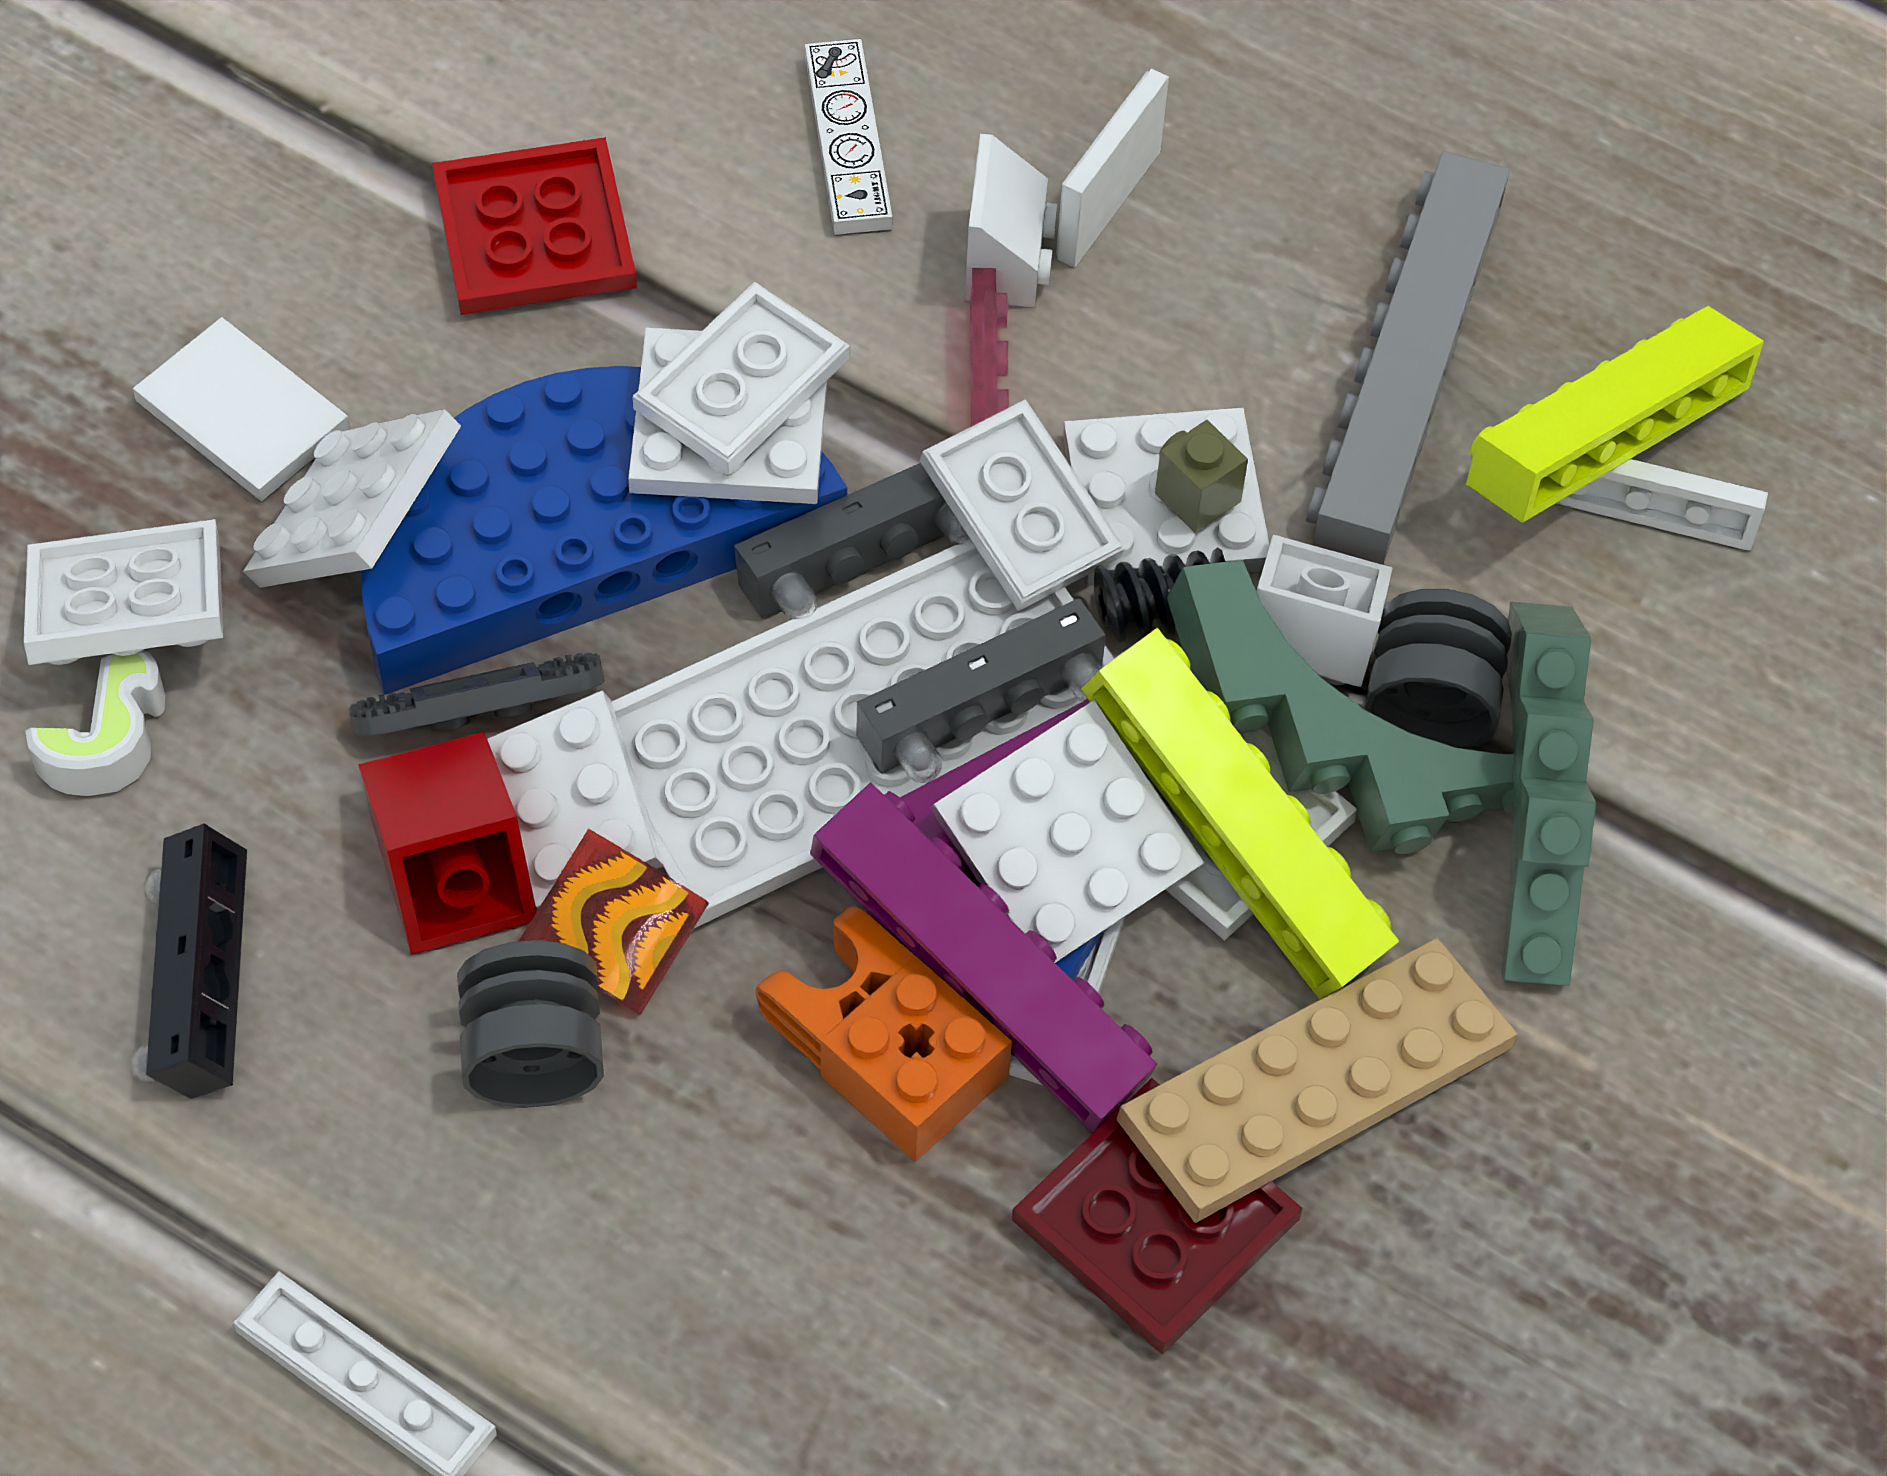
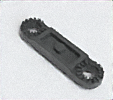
M577 653L574 656V660H572L571 654L565 655L566 662H563L562 658L557 657L553 658V660L545 661L544 664L538 665L539 667H536L534 662L410 688L411 694L403 692L398 694L390 693L386 696L387 700H385V695L381 694L378 695V702H376L374 697L366 698L367 700L357 701V703L349 707L353 730L359 736H374L431 724L433 730L444 731L465 726L470 722L469 716L494 711L496 717L520 715L532 709V702L583 692L601 685L605 680L600 655L596 653H586L584 655Z

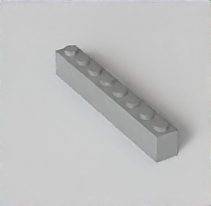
M1442 151L1436 172L1424 171L1415 202L1416 205L1423 206V210L1420 216L1410 214L1400 245V248L1408 250L1406 259L1394 258L1385 292L1393 294L1391 303L1379 302L1372 323L1370 336L1378 338L1375 349L1364 347L1358 363L1354 381L1363 384L1360 394L1348 393L1343 406L1338 427L1347 430L1343 442L1332 439L1322 472L1324 475L1331 476L1328 487L1325 489L1316 486L1310 502L1306 522L1316 524L1313 546L1384 565L1500 213L1510 173L1509 168Z

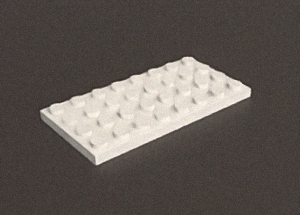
M968 539L612 701L664 864L663 867L658 869L664 878L688 892L680 906L683 911L689 913L687 918L693 928L822 868L810 855L813 835L870 782L883 794L891 791L897 796L902 797L1087 700L1088 698L1081 688L1097 672L1043 697L1036 706L1026 712L1019 714L1011 712L988 723L980 733L969 739L958 740L956 738L882 774L856 736L857 701L1073 601L1067 589L1064 587L1018 611L972 540ZM1106 646L1104 647L1102 668L1114 660Z

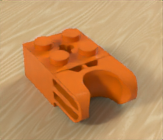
M856 906L848 907L833 919L834 951L853 973L851 978L838 987L822 989L811 987L798 980L791 973L781 970L772 973L756 986L757 1003L764 1018L820 1069V1076L907 1156L916 1162L1009 1077L1012 1040L869 914Z

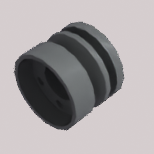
M1418 589L1399 594L1388 602L1383 609L1378 628L1379 636L1374 649L1376 660L1370 673L1365 710L1408 733L1455 748L1470 749L1480 746L1493 737L1499 724L1504 692L1502 678L1507 669V653L1512 639L1508 619L1493 604L1473 594L1456 590Z
M541 940L508 942L484 949L465 960L457 972L460 998L458 1003L461 1025L465 1027L460 1035L461 1073L464 1089L475 1098L495 1105L528 1108L552 1106L574 1100L596 1088L604 1077L600 1024L595 1021L600 1014L596 961L581 949L565 943Z

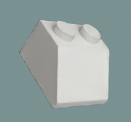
M980 134L968 228L964 301L1035 308L1037 284L1049 285L1052 250L1041 248L1043 238L1054 239L1058 204L1046 203L1048 178L990 134Z
M1273 534L1256 591L1262 605L1287 642L1323 680L1332 685H1344L1347 683L1361 687L1380 625L1393 568Z

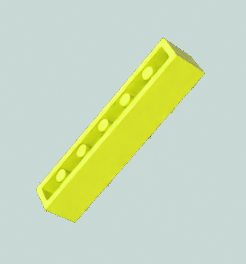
M1710 306L1702 308L1685 319L1679 318L1669 328L1648 340H1640L1627 352L1611 361H1603L1595 370L1574 382L1564 383L1551 395L1535 404L1525 405L1514 416L1494 427L1489 426L1482 430L1471 446L1470 456L1472 457L1466 485L1523 523L1748 390L1764 340Z
M1156 628L1100 669L1081 688L1090 702L1095 700L1130 754L1319 1000L1343 987L1399 942L1391 931V922L1386 912L1375 901L1367 899L1350 878V868L1345 859L1335 849L1326 847L1310 826V817L1304 806L1295 797L1286 795L1270 774V765L1264 754L1253 744L1245 742L1231 724L1230 714L1226 705L1216 694L1204 689L1191 672L1189 659L1177 643L1166 639L1160 630Z

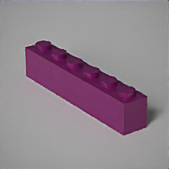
M870 782L813 835L810 855L893 937L1012 1040L1011 1054L1091 1133L1095 1132L1151 1076L1157 1066V1063L1150 1057L1153 1053L1151 1046L1136 1029L1127 1024L1120 1027L1102 1010L1105 1006L1104 1001L1088 982L1080 977L1072 980L1054 963L1057 956L1052 947L1032 930L1025 934L1007 916L1009 908L996 891L986 884H981L977 887L960 870L962 862L948 844L937 837L930 841L913 824L915 816L899 796L891 791L883 794Z

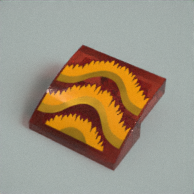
M588 828L519 941L541 940L565 943L585 951L596 961L598 991L641 1015L709 902Z

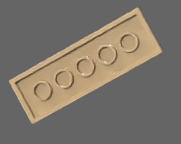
M1437 937L1120 1106L1117 1121L1192 1220L1197 1223L1512 1049L1518 1033Z

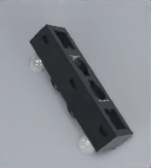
M205 823L164 838L162 867L149 873L144 881L143 890L146 898L153 905L159 906L151 993L149 1040L147 1044L138 1047L130 1059V1070L137 1080L146 1084L160 1082L190 1099L233 1085L247 849Z

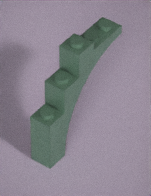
M1243 560L1183 567L1167 600L1182 649L1190 662V670L1206 691L1213 692L1223 701L1229 711L1230 722L1239 734L1256 731L1268 724L1289 792L1313 789L1315 793L1325 794L1337 791L1348 784L1355 807L1358 809L1357 813L1370 852L1394 849L1397 854L1417 852L1431 844L1433 837L1446 820L1448 822H1461L1477 816L1482 811L1504 808L1506 813L1513 814L1514 754H1497L1455 748L1408 733L1362 709L1323 680L1287 642L1262 605Z
M1510 602L1508 621L1512 632V639L1507 653L1508 665L1506 674L1512 707L1514 798L1511 873L1502 975L1504 981L1570 986L1584 867H1589L1596 801L1586 783L1594 722L1584 702L1591 637L1571 606Z

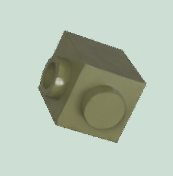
M1205 420L1189 432L1179 431L1175 433L1162 446L1159 453L1155 494L1196 533L1241 502L1248 458L1209 420Z

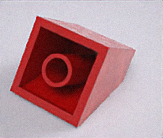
M485 732L358 764L370 817L411 955L539 921L517 815Z

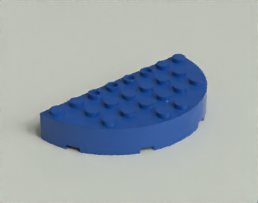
M609 366L559 372L525 381L497 392L454 417L461 425L457 434L373 568L362 570L363 607L374 667L383 693L387 695L737 569L734 545L846 496L847 486L834 465L821 452L817 504L629 493L628 478L636 411L633 409V395L639 390L641 367Z

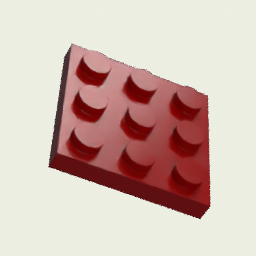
M606 137L432 163L460 315L637 288L635 266Z

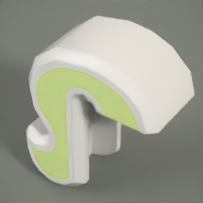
M142 650L139 653L128 656H119L112 653L101 658L90 732H79L66 728H29L25 731L28 749L36 773L51 788L71 795L92 796L118 792L140 778L151 759V740L143 714L148 713L154 717L160 716L165 710L166 697L157 662L149 652Z

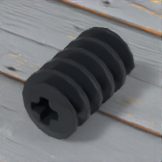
M1219 547L1214 549L1210 562L1203 552L1199 550L1192 551L1188 555L1186 565H1184L1179 556L1171 554L1164 558L1161 569L1155 560L1145 558L1140 562L1137 574L1131 564L1126 561L1120 562L1115 567L1113 579L1104 566H1096L1094 570V593L1102 624L1105 627L1111 626L1119 643L1126 641L1129 623L1135 622L1144 638L1151 633L1153 619H1160L1167 635H1173L1176 626L1167 597L1183 567L1226 562L1222 550Z

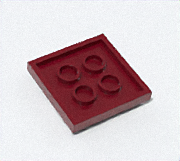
M1151 1078L1125 1103L1154 1089L1160 1084ZM1119 1108L1013 1208L1012 1221L1163 1355L1300 1220L1303 1208L1271 1181L1195 1223L1118 1123Z

